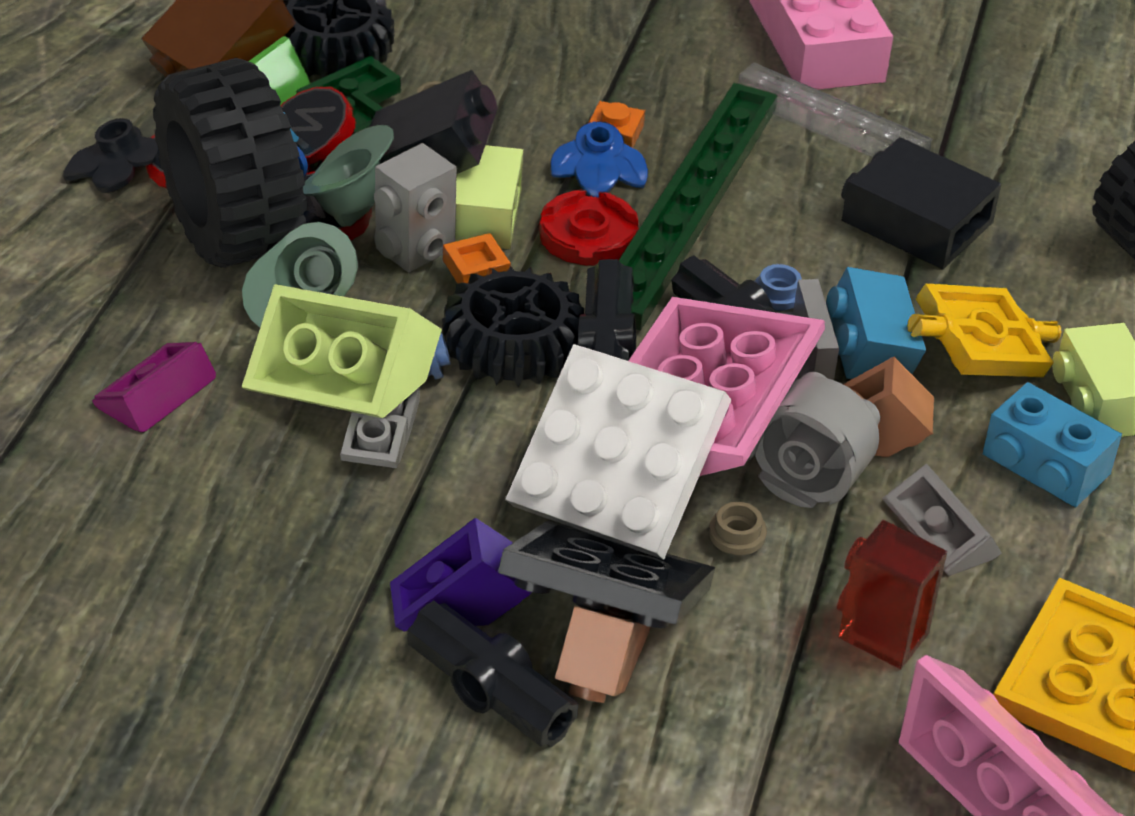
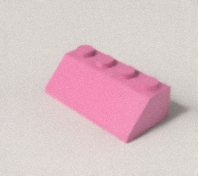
M927 655L917 660L899 744L973 816H1124L1108 805L1088 786L1085 779L1079 773L1070 770L1043 745L1040 738L1033 731L1026 729L998 703L991 692L981 688L963 670Z

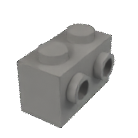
M424 143L375 166L374 201L376 232L374 240L376 249L384 257L391 259L408 273L443 255V244L455 242L457 167Z

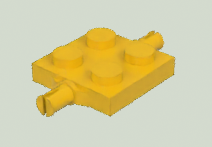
M925 283L915 298L925 315L912 314L907 324L908 332L912 331L910 335L913 337H935L941 340L951 357L952 363L961 375L1044 377L1054 363L1042 342H1057L1061 337V326H1057L1058 322L1054 320L1036 321L1033 318H1029L1017 306L1007 288Z

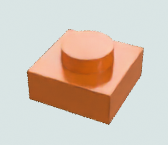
M599 101L589 123L605 122L613 125L622 134L624 144L633 148L644 127L645 110L631 108L617 102Z
M491 233L443 244V262L458 284L468 283L471 274H478L484 277L489 268H493L497 272H505L511 265V262Z

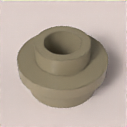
M730 502L723 505L712 517L709 524V538L718 549L728 554L748 555L754 553L764 545L766 540L767 527L760 511L753 505L745 502Z

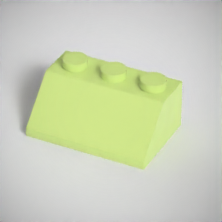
M274 284L242 388L262 394L384 418L426 382L442 329L410 308Z

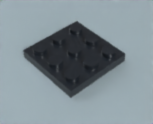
M548 520L503 549L498 573L515 578L514 585L529 592L547 594L550 593L551 589L572 594V601L581 607L606 611L609 609V606L632 612L631 618L637 623L654 628H666L668 623L676 625L710 590L715 567L671 554H666L663 560L559 522Z

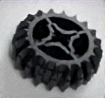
M282 0L296 22L284 37L290 39L307 77L316 74L324 78L370 56L380 63L387 62V55L392 52V44H394V19L392 18V10L386 6V0Z
M511 265L505 272H497L493 268H489L484 277L478 274H471L468 283L456 284L455 293L447 297V304L444 307L442 334L445 336L449 357L458 360L460 370L472 369L476 380L490 376L494 378L496 386L503 380L514 381L517 387H519L522 380L530 379L540 385L544 375L558 378L573 344L579 346V316L584 314V307H582L579 301V294L569 292L568 282H554L551 273L539 276L534 274L532 267L528 268L525 272L514 271Z

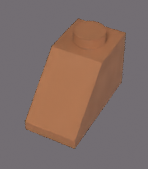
M895 357L884 361L843 384L857 393L862 399L872 402L879 410L881 417L878 424L879 445L875 456L889 457L907 447L918 445L926 437L933 434L934 396Z
M579 605L574 606L555 679L571 683L569 689L571 695L599 703L605 702L607 694L616 696L625 692L651 627L632 620V612L609 606V609L606 611H597Z

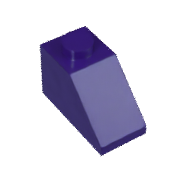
M477 518L471 520L390 582L395 626L402 631H408L416 620L418 612L432 601L438 604H447L475 626L489 625L508 610L517 606L532 592L515 586V578L498 573L503 549L513 542Z

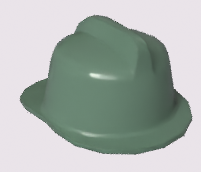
M376 125L365 128L344 140L327 156L316 172L305 181L303 186L304 195L314 196L322 209L330 216H333L342 227L354 224L375 203V166L380 164V159L394 140L393 129L388 125Z
M322 222L302 224L289 232L280 242L258 259L246 274L242 287L243 306L251 321L261 327L274 284L344 297L354 284L358 269L356 250L349 237L336 226Z

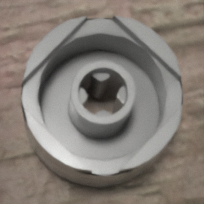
M808 372L801 379L793 382L749 456L750 460L755 455L762 469L758 477L772 493L782 500L806 508H813L817 503L830 501L829 505L834 504L845 496L877 452L879 445L878 424L881 418L879 410L872 402L862 399L847 386L828 379L821 373Z

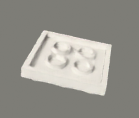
M573 344L505 500L513 507L664 560L732 399L725 391Z

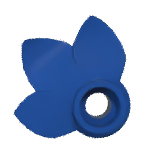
M591 122L582 126L578 130L575 140L559 146L551 159L552 177L565 178L576 176L583 191L586 190L588 196L599 197V192L608 193L618 180L637 188H644L647 182L648 168L642 154L638 150L624 144L620 131L613 125L605 122Z

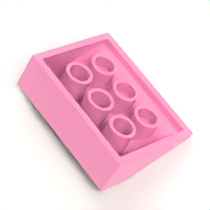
M672 297L629 359V362L725 391L732 399L700 473V476L745 465L823 334L825 321Z

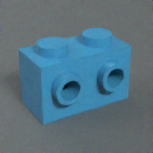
M846 267L837 286H833L829 290L826 298V306L839 346L838 355L841 356L846 378L853 379L892 357H895L913 374L926 352V347L922 336L913 337L910 335L912 331L908 332V320L912 314H915L905 278L903 276Z
M1027 382L991 414L982 454L1076 508L1111 474L1122 433Z

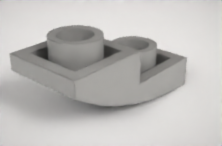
M420 389L415 390L384 418L352 412L340 453L341 460L397 468L413 427L420 401Z

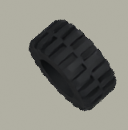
M239 58L168 75L158 85V89L154 94L156 104L153 107V119L156 124L154 134L160 153L158 157L161 170L164 171L167 182L165 184L168 194L173 200L174 211L179 222H182L187 239L190 243L194 244L195 252L201 258H204L206 263L217 267L226 268L261 258L289 232L302 224H306L304 212L307 210V199L303 191V186L305 185L304 174L300 169L298 160L300 155L297 144L293 141L287 114L283 113L280 106L281 100L276 90L271 89L269 79L264 72L258 70V66Z

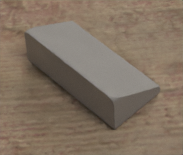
M927 463L882 498L948 576L991 561L1002 554L992 536Z

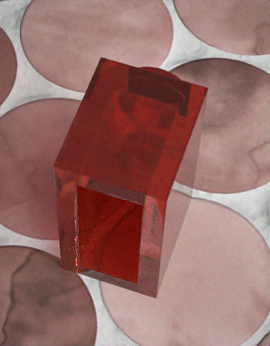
M885 520L880 522L867 539L859 537L850 548L845 560L844 568L850 571V576L837 603V610L842 612L838 638L901 670L930 632L948 551Z

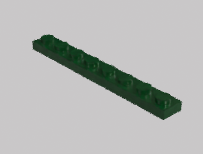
M738 83L732 84L619 259L621 264L633 269L634 303L632 314H635L636 330H642L669 286L671 279L678 271L680 263L688 255L776 111L778 94Z

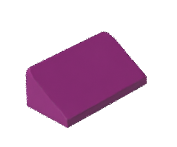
M167 343L95 395L92 402L97 409L138 432H145L212 382L216 377V372L201 343Z

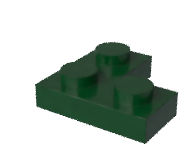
M370 56L298 89L297 93L314 87H332L342 92L354 110L352 115L356 119L353 132L355 134L370 127L375 112L383 108L379 105L380 102L401 93V77Z

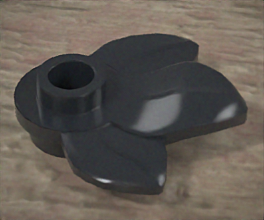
M125 118L110 120L96 130L95 144L76 152L70 159L63 172V177L66 181L92 177L93 183L99 192H115L126 186L133 179L136 167L153 164L159 155L158 144L154 138L143 137L140 129L133 126L130 120Z

